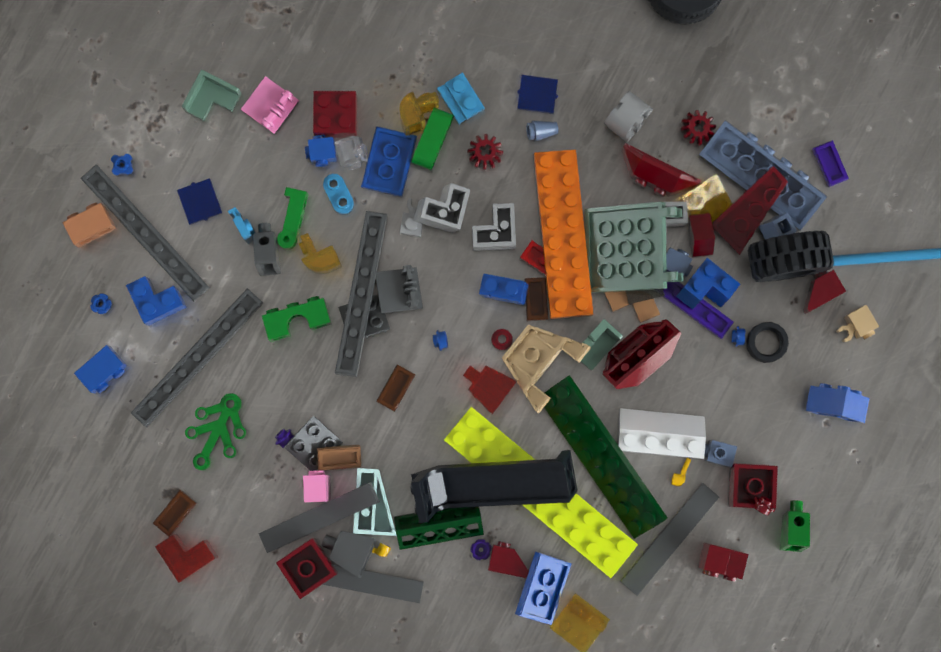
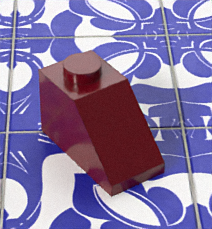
M834 269L830 272L826 270L815 275L816 279L810 283L803 311L805 314L846 292Z
M498 541V545L493 544L488 571L527 578L529 570L515 549L510 548L511 544Z

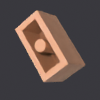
M101 203L90 204L86 207L85 211L80 214L78 212L73 213L67 217L66 221L62 222L73 244L78 248L116 229L106 207Z

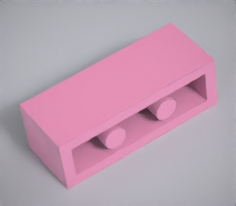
M308 471V475L303 476L304 502H325L331 500L330 475H325V471Z

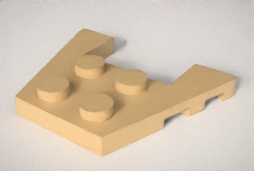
M528 325L502 359L534 410L540 413L551 398L538 389L535 383L562 350L579 363L591 347L570 338Z

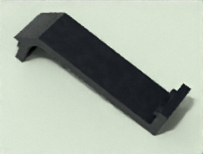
M570 450L561 451L556 459L438 465L411 474L412 482L410 486L411 493L415 499V513L418 515L419 523L428 522L436 512L447 508L569 503L578 491Z

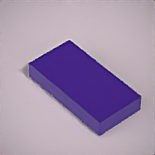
M833 140L812 149L828 187L849 179Z

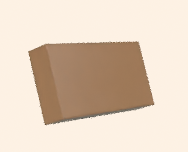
M360 445L317 448L318 471L361 467Z

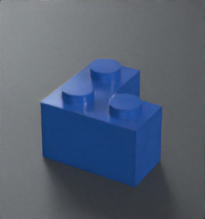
M706 258L676 297L691 309H694L704 296L721 308L740 286V283L710 259Z
M146 276L126 285L143 323L148 326L187 308L178 288L175 286L157 294L150 279Z
M820 383L819 387L810 386L806 411L818 415L837 417L846 421L865 423L870 398L862 396L861 391L851 390L850 387L838 385L837 389H834L832 385Z

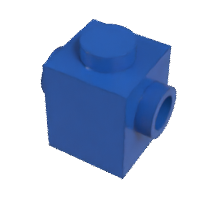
M325 135L313 136V139L308 140V146H305L306 159H310L311 164H316V167L328 166L329 162H337L333 137L325 138Z

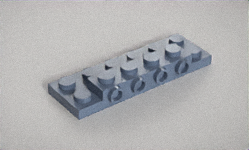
M725 120L699 155L746 190L774 166L788 180V183L771 206V209L779 215L788 212L794 226L801 231L827 196L810 184L808 181L809 176L802 170L796 172L791 168L793 164L784 157L781 159L777 158L774 155L776 151L765 144L763 147L757 143L758 138L751 132L745 134Z

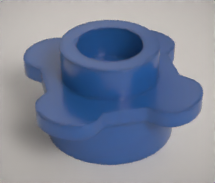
M131 155L112 156V173L114 175H129L133 172Z

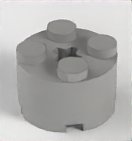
M628 91L622 97L618 106L614 107L604 125L628 142L634 133H637L644 124L642 121L650 115L653 108Z

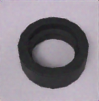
M763 322L753 327L748 333L746 345L748 352L755 360L769 363L783 357L787 352L789 340L786 331L779 324ZM763 330L773 331L780 340L778 350L771 355L760 353L755 346L756 336Z

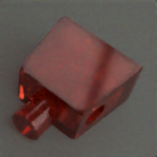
M470 365L463 374L465 378L472 382L468 391L491 415H493L517 382L488 366H485L480 373Z

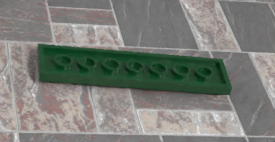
M571 376L565 377L544 392L551 398L545 405V410L632 537L635 539L664 522L668 517Z

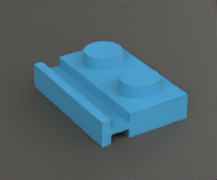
M463 73L437 88L458 125L485 109Z
M236 207L230 209L228 212L232 216V220L243 239L248 244L253 242V234L256 232L248 219L243 220L241 213Z

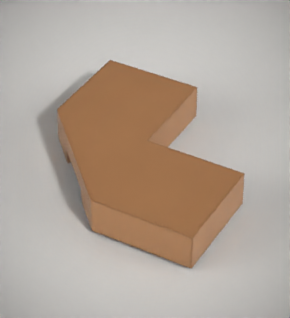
M641 290L604 292L612 312L632 304L640 323L660 315L651 294Z

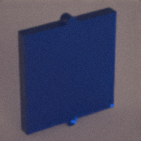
M522 75L520 89L517 91L519 94L517 109L554 114L555 99L558 98L556 94L558 79Z
M210 178L198 183L192 182L190 186L177 190L189 225L202 220L208 221V218L222 214Z

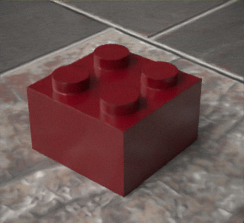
M313 91L314 136L325 135V138H357L356 91Z
M733 464L730 468L729 507L754 508L753 506L756 501L754 498L764 496L773 502L772 505L776 509L778 466Z
M315 538L310 539L276 562L299 599H302L338 574Z

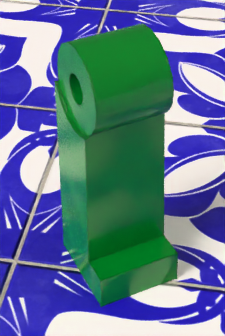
M286 187L284 196L290 198L283 230L278 234L277 242L283 249L290 250L297 244L308 193Z

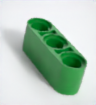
M433 108L411 163L430 171L432 170L454 115L438 108Z

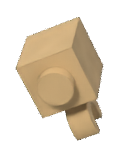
M864 305L844 316L848 325L841 326L836 331L837 333L842 330L847 332V337L842 342L850 341L853 334L856 339L863 337L865 340L875 334L874 329L878 328L879 325L868 306Z

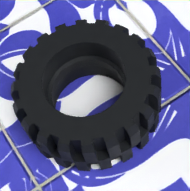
M806 231L772 237L750 244L747 250L752 278L756 282H771L803 277L830 270L834 265L830 237L826 231Z

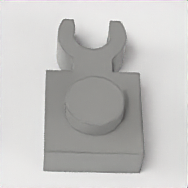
M409 198L407 206L410 211L409 213L403 212L400 234L421 237L423 224L414 221L417 208L411 206L412 199Z

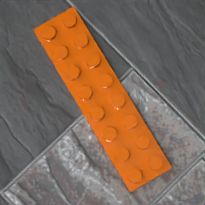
M576 150L535 152L533 156L550 319L593 316Z

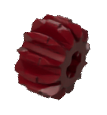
M695 110L694 115L690 112L687 113V119L683 118L681 121L684 126L680 128V131L687 132L682 138L684 140L688 137L691 138L689 141L690 145L695 140L697 146H701L702 141L708 144L710 141L709 137L712 138L715 134L712 130L716 129V125L710 124L714 118L709 117L707 119V111H704L702 116H700L699 110ZM696 124H697V127H698L699 125L702 127V129H701L700 132H699V130L696 131V130L694 129V127L696 126Z
M484 134V140L479 135L476 136L477 143L471 141L470 146L472 148L467 150V153L472 155L469 161L477 160L475 167L478 168L480 164H483V170H486L487 164L492 169L495 168L494 162L500 163L501 159L498 156L503 155V151L499 150L502 146L501 142L494 144L496 137L493 136L491 140H488V134ZM489 149V154L483 156L482 150Z

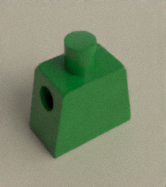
M792 500L790 501V511L786 512L782 517L780 550L802 552L810 547V513L803 512V501Z

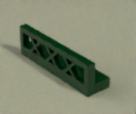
M479 507L443 509L436 512L428 522L419 523L416 513L394 517L400 550L484 535ZM478 523L477 529L469 530L466 528L470 524ZM447 528L457 529L454 533L445 532ZM432 531L435 533L432 537L424 536L426 532ZM411 535L414 537L412 540L402 541V536Z

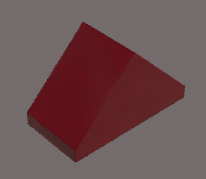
M710 213L688 215L692 257L713 255L716 238Z

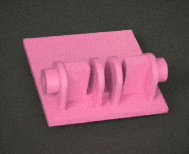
M265 76L240 110L275 134L299 100L290 91L284 90Z

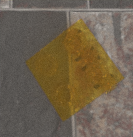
M714 174L681 195L682 198L680 199L681 202H687V209L691 215L710 213L712 222L732 204L717 174Z
M575 593L550 629L580 652H587L598 635L605 630L610 619Z

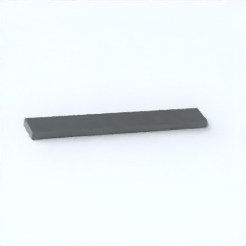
M97 164L81 177L82 181L194 302L210 288Z
M366 211L335 369L336 375L357 377L388 217L385 213Z
M247 288L134 408L131 414L145 427H148L261 307L263 302Z

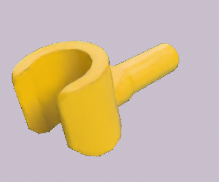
M686 458L680 474L673 473L672 485L681 486L685 482L686 471L691 459Z
M380 543L378 548H373L372 553L386 557L391 548Z

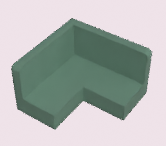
M201 69L182 104V108L185 112L204 121L213 103L233 112L242 93L234 85Z
M603 319L583 342L590 346L591 349L581 362L588 369L593 370L623 335Z

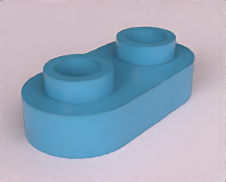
M338 174L328 175L324 179L323 187L334 210L342 215L350 213L353 210L354 201L343 178ZM332 181H336L338 183L337 186L334 188L330 186V183ZM340 200H346L347 204L345 206H340Z

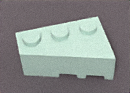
M357 468L356 488L371 482L380 502L354 514L353 533L397 536L379 469Z

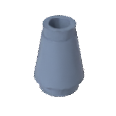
M531 121V123L526 125L529 140L538 141L556 135L559 132L557 122Z

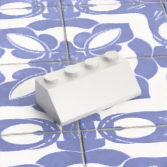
M619 409L617 444L623 452L704 459L706 442L704 416Z

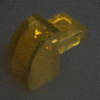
M410 92L402 99L399 108L400 122L406 136L425 129L423 113L432 111L434 107L439 108V98L436 92L424 93L419 98L415 97L414 92Z
M308 233L300 236L302 240L299 243L304 255L307 253L309 255L301 260L310 271L317 274H327L342 267L332 245L317 252Z

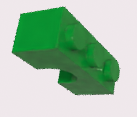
M319 296L308 298L307 303L300 305L299 302L290 303L283 310L273 308L267 310L265 315H262L270 342L290 337L289 324L296 317L306 318L311 330L332 325L325 299H320Z

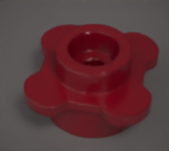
M764 496L754 498L756 500L753 506L754 509L765 515H769L771 511L775 512V506L772 505L773 502Z

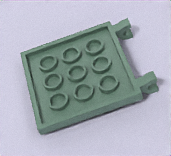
M652 202L585 209V239L591 293L666 289L667 282H683V273H678L677 271L667 272L666 218L682 217V208L675 206L666 208L665 202Z

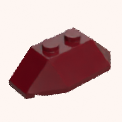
M627 143L624 144L621 150L630 177L635 180L634 183L643 188L648 186L654 189L653 192L661 197L665 195L669 197L696 188L701 182L700 179Z
M667 319L661 322H651L638 326L608 352L605 370H603L602 375L616 389L639 386L671 358L681 332Z

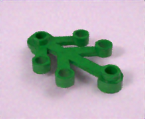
M226 394L222 397L219 404L196 409L195 416L199 420H205L208 418V415L222 412L216 421L198 427L190 426L185 430V435L189 439H196L198 435L212 431L202 452L193 458V465L196 469L206 470L210 467L211 459L209 456L219 436H221L224 445V456L227 458H234L236 456L237 449L232 444L226 425L229 417H231L234 425V437L243 439L247 435V431L242 426L238 413L242 402L236 394ZM229 400L234 401V406L232 408H228L227 402ZM200 410H204L206 413L203 418H200L198 415ZM241 428L244 434L238 437L236 431ZM190 429L196 431L195 436H189L188 432ZM228 448L234 450L232 456L227 455L226 451ZM201 457L205 459V463L202 466L198 464V459Z

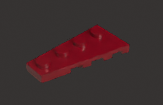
M772 166L712 222L713 228L739 255L788 183V180Z

